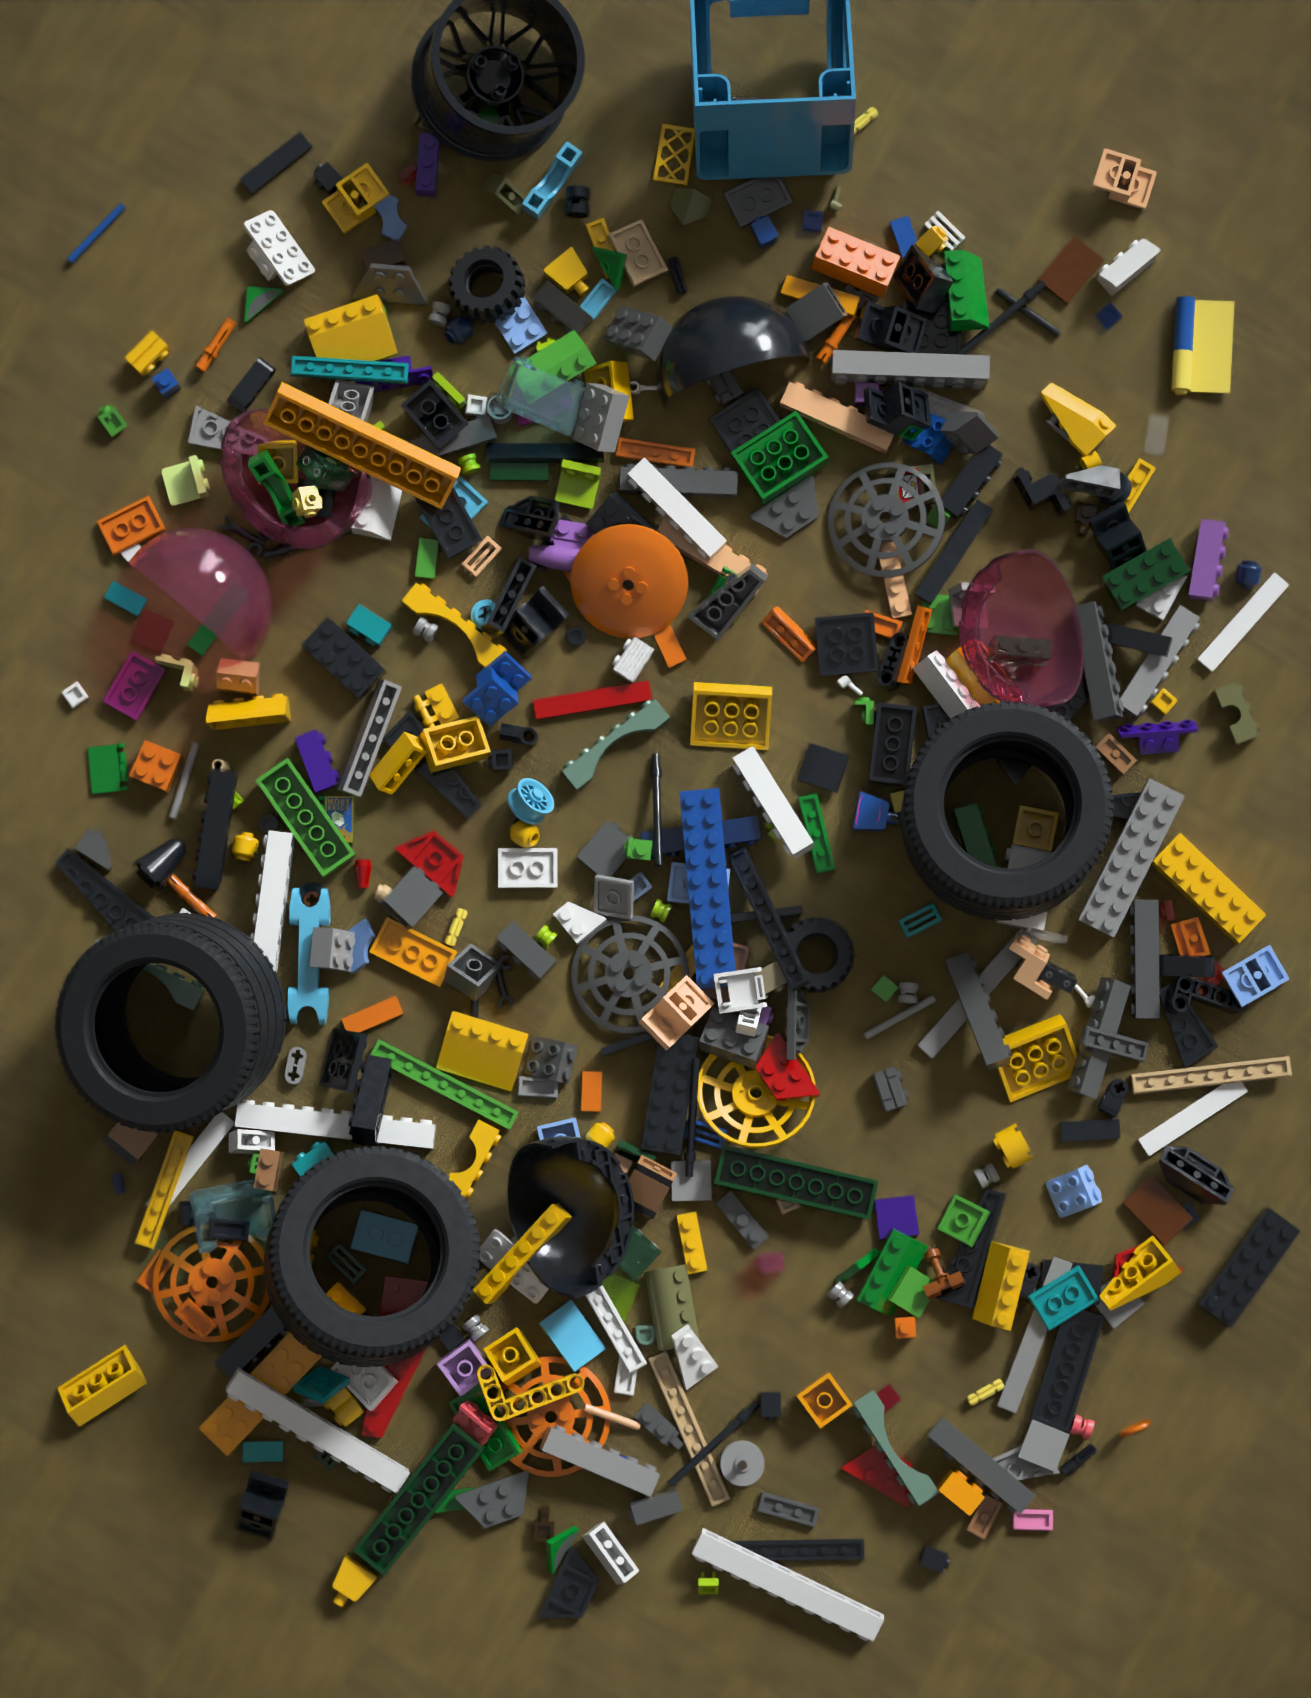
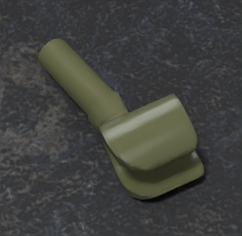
M836 186L834 197L829 207V210L835 214H838L842 206L841 203L837 202L841 189L840 186Z

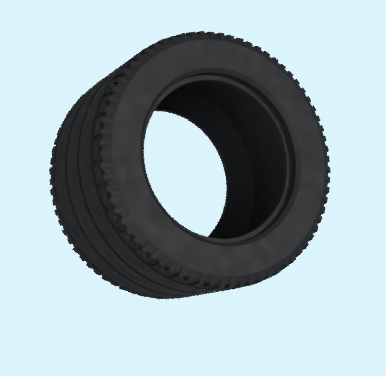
M1000 701L999 704L994 702L982 704L981 707H973L965 710L963 714L959 713L952 717L948 722H945L935 730V733L927 739L914 759L907 778L901 808V828L904 846L906 847L909 860L913 864V868L917 875L922 878L924 884L943 902L946 901L948 905L958 911L962 910L964 913L974 917L980 916L983 919H998V921L1024 919L1044 913L1046 910L1061 904L1062 901L1066 900L1081 886L1105 848L1112 826L1114 810L1111 780L1108 778L1107 768L1104 761H1101L1102 757L1095 745H1091L1092 742L1083 732L1078 731L1079 728L1071 721L1064 720L1063 716L1054 711L1051 713L1048 711L1049 709L1038 705L1034 707L1029 703L1023 702L1014 704V702ZM1001 757L1022 760L1040 769L1055 784L1065 807L1066 829L1062 843L1048 857L1033 865L1022 868H997L974 859L957 844L945 819L944 795L952 781L962 771L977 762Z
M174 913L154 917L122 928L103 937L92 945L76 961L70 970L71 972L67 974L66 980L62 985L64 988L60 990L57 1000L58 1006L55 1009L56 1016L54 1021H56V1024L54 1025V1030H56L55 1039H57L58 1055L62 1058L60 1062L65 1068V1073L69 1075L68 1079L72 1081L74 1088L78 1089L77 1093L80 1096L82 1095L84 1100L89 1102L90 1106L95 1108L97 1112L105 1114L104 1117L111 1119L115 1123L120 1122L122 1126L132 1129L137 1128L139 1131L152 1132L153 1130L154 1132H174L191 1128L231 1108L251 1095L264 1082L278 1059L279 1055L277 1054L282 1049L284 1041L282 1038L286 1032L285 1019L287 1018L286 1004H284L285 996L283 995V988H280L281 981L277 977V972L273 970L272 967L274 966L270 963L267 955L264 956V951L255 942L251 941L252 938L245 935L244 932L238 931L237 927L227 922L223 923V920L210 916L206 917V915ZM150 963L171 965L187 972L202 984L214 1002L219 1019V1041L212 1062L200 1077H177L158 1070L142 1057L130 1038L126 1024L128 993L137 975Z
M385 1146L353 1148V1150L348 1149L336 1153L334 1156L331 1155L315 1164L300 1176L291 1189H289L277 1210L267 1236L264 1253V1278L270 1302L273 1304V1309L278 1318L281 1319L288 1332L292 1333L293 1337L303 1346H307L308 1350L323 1356L322 1358L348 1366L379 1367L395 1364L411 1358L430 1346L463 1311L473 1292L478 1276L480 1238L478 1228L475 1226L477 1225L475 1217L469 1209L471 1207L465 1196L461 1195L462 1191L454 1181L451 1182L449 1180L450 1177L440 1168H435V1164L426 1159L422 1160L419 1155L407 1151L405 1153L402 1149L391 1147L385 1149ZM355 1201H378L394 1206L408 1215L424 1235L430 1254V1276L421 1299L398 1313L375 1317L355 1314L333 1302L319 1286L310 1262L312 1231L317 1223L330 1211Z

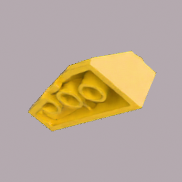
M1050 383L1040 393L1050 412L1059 419L1060 422L1058 424L1060 428H1064L1069 435L1068 440L1071 445L1084 457L1105 440L1116 427L1103 412L1053 383Z
M1151 1236L1134 1250V1256L1128 1263H1124L1120 1274L1114 1277L1099 1297L1110 1311L1166 1285L1182 1273L1154 1236Z

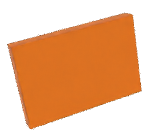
M149 495L96 521L114 557L137 544H141L167 531Z

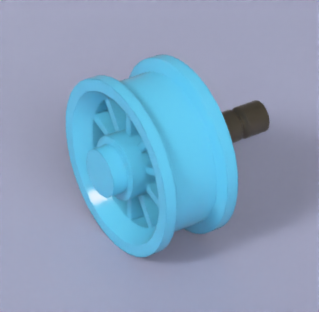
M531 778L520 780L517 788L512 789L507 796L508 805L514 813L510 817V821L513 823L520 819L528 824H539L544 819V816L549 814L554 808V800L548 789L540 782Z

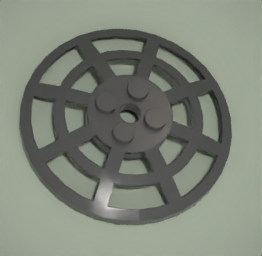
M893 462L869 465L849 476L835 493L828 514L830 538L840 557L856 571L877 578L903 576L924 565L938 548L945 528L944 505L933 483L915 468ZM878 468L898 469L894 479L881 478L870 481L866 472ZM908 471L920 478L931 491L919 495L912 486L902 481L905 472ZM859 476L863 486L853 494L849 503L839 502L838 499L846 486ZM892 484L889 494L879 496L873 486ZM899 487L909 491L914 498L903 503V501L896 497ZM864 491H867L871 500L865 507L854 505L858 497ZM935 498L938 508L937 529L926 526L927 514L924 502ZM917 505L920 510V523L909 520L908 510ZM835 509L846 511L845 527L847 535L837 540L834 530ZM851 513L862 515L863 525L852 531ZM883 514H890L891 519L889 522L882 523L880 521V517ZM906 529L917 531L913 539L904 546L900 537ZM867 532L874 539L871 549L862 545L857 538ZM923 533L933 536V542L927 551L913 562L908 551L918 543ZM852 541L861 552L869 555L867 566H861L853 561L843 551L842 547ZM893 541L898 549L891 552H879L881 542ZM901 555L906 564L905 567L890 571L874 570L877 558L890 559Z
M633 916L631 920L615 917L607 920L605 924L580 943L572 963L571 980L573 991L582 1010L598 1025L622 1034L647 1032L639 1023L644 1017V1012L655 1007L668 993L667 989L671 976L670 967L682 964V979L686 975L689 977L688 959L679 940L662 924L641 916ZM637 921L653 927L647 936L638 933H623L620 922ZM609 925H613L615 936L605 940L596 950L586 945L597 932ZM659 931L663 932L672 941L679 953V957L667 958L663 949L654 941ZM624 939H638L643 942L638 951L627 950ZM616 941L619 952L611 959L601 953L608 945ZM650 946L658 952L662 961L650 963L647 957L644 956ZM584 952L592 957L588 968L589 981L578 984L577 966L580 955ZM598 960L607 965L605 976L594 979V968ZM628 968L633 969L635 972L634 977L630 980L624 977V972ZM664 969L662 987L652 983L653 971ZM608 984L609 988L613 991L608 1002L598 992V986ZM591 989L596 1000L605 1007L600 1018L587 1007L580 992ZM647 990L657 994L650 1003L645 1006L641 1005L639 996ZM620 996L632 999L634 1009H622L615 1006ZM612 1012L621 1015H636L639 1027H620L609 1024L607 1021Z

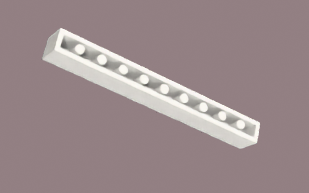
M245 1099L243 1103L237 1104L235 1127L352 1140V1135H349L350 1127L348 1126L350 1115H353L352 1111L342 1110L341 1114L333 1113L334 1109L322 1108L321 1112L314 1111V1107L302 1106V1110L294 1109V1105L282 1104L281 1108L274 1107L275 1103L263 1102L262 1105H255V1101ZM383 1115L377 1143L434 1149L436 1125L432 1124V1120L420 1119V1123L412 1122L413 1118L401 1117L400 1121L392 1120L393 1116Z
M239 1367L225 1388L228 1393L227 1396L236 1402L241 1400L245 1403L244 1406L247 1409L263 1413L261 1416L269 1422L273 1420L278 1422L279 1427L284 1431L289 1432L291 1430L297 1434L296 1437L301 1441H310L314 1444L313 1447L322 1453L325 1450L331 1454L330 1457L339 1463L341 1461L347 1463V1468L355 1473L358 1471L365 1474L364 1478L372 1483L377 1481L382 1484L381 1488L389 1493L392 1491L398 1493L410 1474L408 1468Z
M702 1528L692 1549V1555H694L696 1560L703 1563L707 1561L713 1564L712 1567L719 1571L725 1570L730 1572L733 1578L738 1580L744 1579L749 1582V1585L757 1589L761 1587L767 1590V1593L773 1597L780 1596L785 1599L786 1603L792 1606L798 1605L808 1614L814 1615L815 1613L821 1616V1619L831 1624L834 1622L846 1632L853 1631L862 1640L874 1642L884 1621V1614Z

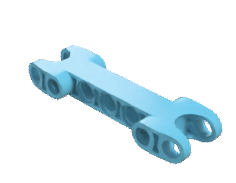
M293 888L289 906L290 925L299 926L298 987L288 988L290 1024H297L300 1010L305 1006H310L316 1010L319 1025L326 1024L329 1008V988L319 987L320 968L309 966L313 927L330 926L331 906L328 888L321 889L319 901L313 907H307L302 903L300 888Z

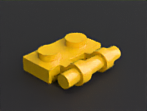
M442 683L425 691L427 700L422 701L420 695L412 698L416 711H419L423 718L422 723L424 727H434V723L437 721L442 725L460 719ZM430 705L436 714L430 717L426 709Z

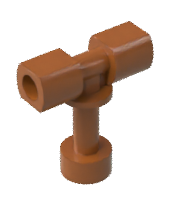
M938 1248L930 1249L924 1253L926 1262L932 1264L936 1274L933 1278L934 1282L923 1286L929 1300L942 1295L941 1291L951 1287L954 1290L966 1285L960 1271L951 1275L943 1273L939 1262L941 1254Z

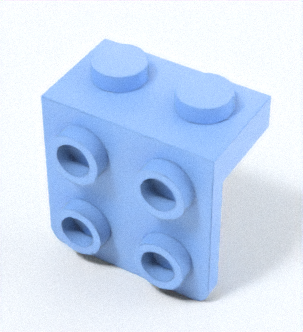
M1088 1165L1079 1167L1046 1182V1187L1059 1217H1066L1102 1202L1101 1192L1096 1187L1093 1180V1172L1088 1168Z

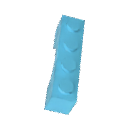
M566 141L556 155L545 177L530 191L523 201V210L539 220L583 159V152Z

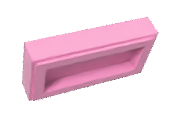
M1024 1509L1021 1514L1016 1511L1015 1514L1012 1513V1530L1053 1531V1510Z

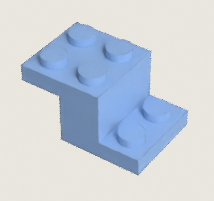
M1270 945L1221 972L1240 1007L1245 1006L1289 980L1288 975Z

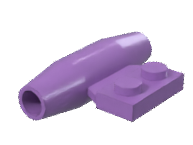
M559 520V526L553 538L554 545H531L528 561L551 569L571 572L577 553L583 544L592 537L593 530L584 523Z

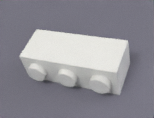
M605 1522L595 1525L582 1536L617 1585L627 1582L639 1572Z

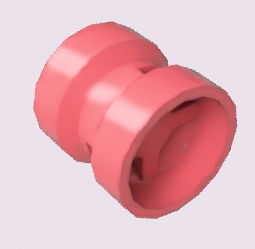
M1075 1414L1069 1433L1079 1434L1082 1438L1088 1440L1093 1431L1095 1421L1090 1419L1084 1420L1082 1416Z

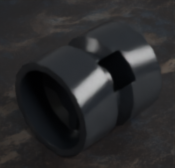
M581 185L566 187V200L568 202L565 203V216L578 219L590 216V204L587 202L591 198V188Z

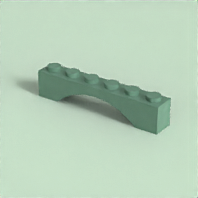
M656 699L646 701L641 706L642 710L637 714L632 712L625 718L627 721L624 724L615 725L610 730L611 734L606 738L601 736L594 742L596 745L593 748L584 749L579 754L580 758L575 762L570 760L563 766L565 769L562 773L576 791H579L593 780L599 760L614 743L634 733L655 732L670 720L669 715Z
M158 963L155 966L148 964L142 969L163 982L171 992L176 1003L196 1012L206 990L202 989L201 983L194 980L189 983L184 980V975L175 971L173 974L166 972L167 967Z
M871 1390L852 1403L854 1405L852 1408L857 1418L861 1417L865 1423L863 1428L869 1436L872 1434L875 1438L874 1445L879 1453L884 1452L887 1457L884 1461L889 1469L892 1470L894 1468L898 1474L895 1478L901 1487L905 1486L909 1493L906 1495L910 1502L920 1506L937 1495L939 1491L930 1477L909 1467L892 1449L884 1427L885 1407L876 1392Z

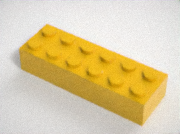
M1181 833L1177 834L1151 863L1236 945L1266 916L1249 897Z

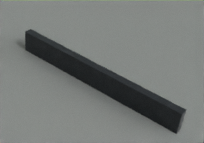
M743 847L728 855L791 991L794 992L809 984L808 976L748 849Z
M864 1538L731 1541L771 1561L865 1559Z

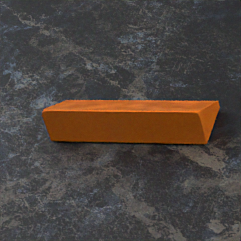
M778 606L773 608L761 621L802 663L817 649V644Z

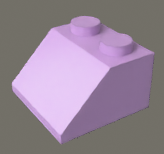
M470 1338L437 1362V1365L460 1397L479 1384L476 1377L477 1368L483 1364L488 1365ZM484 1368L480 1372L482 1379L491 1375L489 1368Z

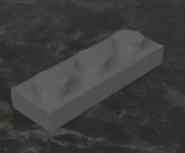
M732 1191L716 1203L753 1249L769 1237Z

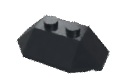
M531 495L518 501L513 506H507L498 525L522 536L552 543L559 526V502Z
M1167 1146L1158 1161L1166 1181L1201 1204L1226 1205L1235 1190L1221 1167L1189 1147Z

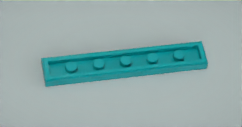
M292 356L290 375L291 377L408 384L409 363Z

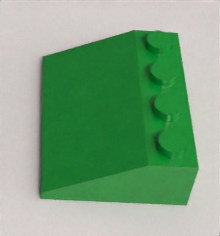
M797 411L731 452L763 506L829 464V457Z

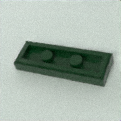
M490 462V481H549V462Z

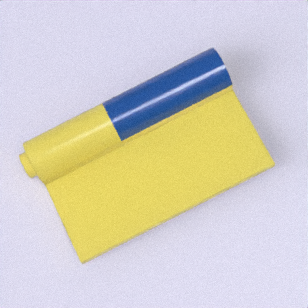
M1190 296L1176 297L1171 390L1175 391L1176 395H1186L1187 392L1230 394L1235 301L1195 300L1194 297Z

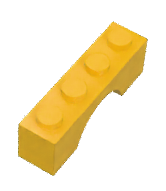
M479 1119L469 1136L476 1147L474 1163L466 1171L450 1173L449 1180L451 1182L454 1181L462 1191L461 1195H464L466 1199L470 1198L474 1190L471 1188L474 1180L478 1182L483 1173L480 1170L483 1163L487 1164L492 1156V1153L489 1151L493 1145L497 1146L501 1139V1135H499L500 1130Z

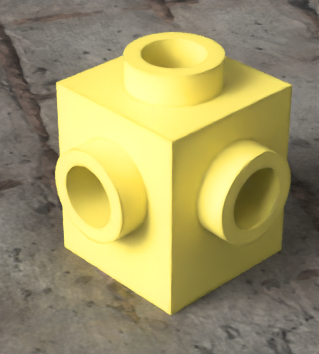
M317 486L298 487L292 493V506L296 510L297 516L311 518L316 516V513L322 508V498L319 496Z

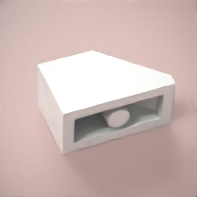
M237 1129L229 1133V1153H260L261 1148L275 1151V1132Z

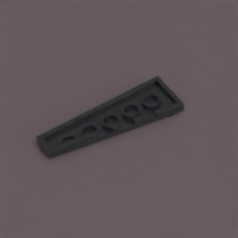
M409 710L383 739L392 747L403 732L419 738L424 728ZM425 755L415 766L414 769L467 819L482 806L453 767L431 773Z
M69 848L55 862L115 931L154 918L153 915Z
M986 1188L978 1206L988 1210L990 1214L973 1247L960 1242L959 1248L952 1258L947 1271L949 1275L960 1271L966 1285L954 1290L951 1287L941 1291L942 1295L935 1297L936 1299L973 1309L990 1244L994 1239L1007 1194Z

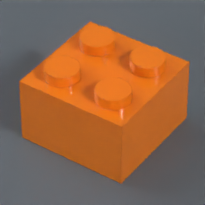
M144 740L129 776L132 779L169 793L184 757L179 753Z

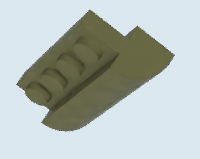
M686 1264L644 1272L658 1351L674 1349L672 1335L687 1324L699 1339Z

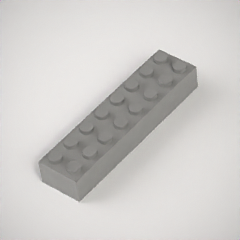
M833 350L831 358V382H835L836 385H846L847 382H852L855 385L856 382L879 383V386H885V384H893L894 386L896 383L901 382L913 385L915 388L932 385V388L936 389L952 386V389L971 387L973 390H982L983 387L987 386L990 373V356Z
M1150 778L1147 779L1077 918L1078 921L1112 938L1115 937L1185 797L1184 795Z

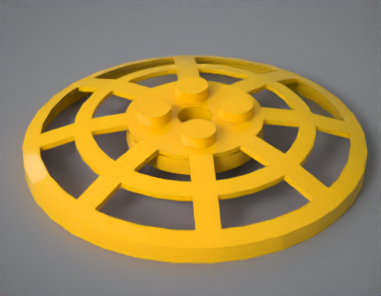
M768 1035L764 1052L774 1038L773 1036ZM796 1053V1059L815 1084L813 1072L808 1062L801 1053ZM710 1054L699 1072L697 1101L701 1114L710 1128L728 1142L748 1148L776 1146L796 1135L810 1118L814 1108V1096L809 1097V1102L797 1099L776 1101L756 1070L746 1072L743 1065L733 1061L723 1068L717 1079L710 1077L706 1073L718 1056ZM735 1067L739 1077L734 1085L724 1082L723 1080L726 1075ZM703 1083L715 1087L714 1098L717 1110L707 1113L703 1102ZM721 1089L732 1092L733 1102L724 1107L720 1098ZM756 1089L762 1095L759 1098H753L750 1092ZM777 1105L789 1107L778 1121L771 1113ZM738 1109L742 1114L746 1115L743 1125L734 1121L728 1113ZM794 1109L806 1110L800 1123L790 1133L786 1134L781 1125L790 1118ZM764 1116L769 1123L765 1127H751L753 1117ZM723 1117L731 1126L741 1130L739 1139L736 1140L723 1133L715 1126L712 1120ZM774 1130L779 1137L777 1140L766 1143L746 1142L749 1133H764Z

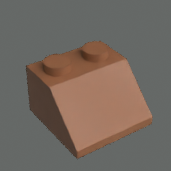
M221 658L217 669L216 688L221 692L259 696L260 663Z

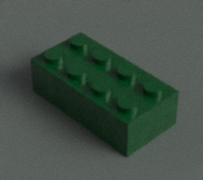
M1168 538L1103 575L1100 581L1119 614L1188 576L1190 570L1171 538Z

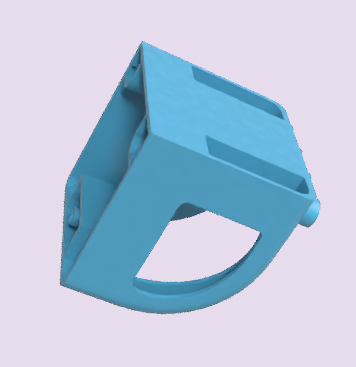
M690 0L697 177L703 180L833 175L845 174L851 171L856 92L850 0H826L827 70L819 77L818 97L731 101L730 82L725 76L711 74L710 5L714 2L726 0ZM729 0L730 18L809 14V0Z

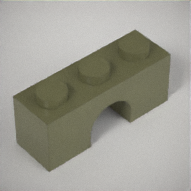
M1236 681L1215 689L1212 694L1218 709L1232 708L1238 714L1237 723L1227 728L1233 746L1257 738L1260 730L1257 722H1253L1251 718L1252 710L1249 703H1245L1243 698L1245 696L1243 687L1238 685Z

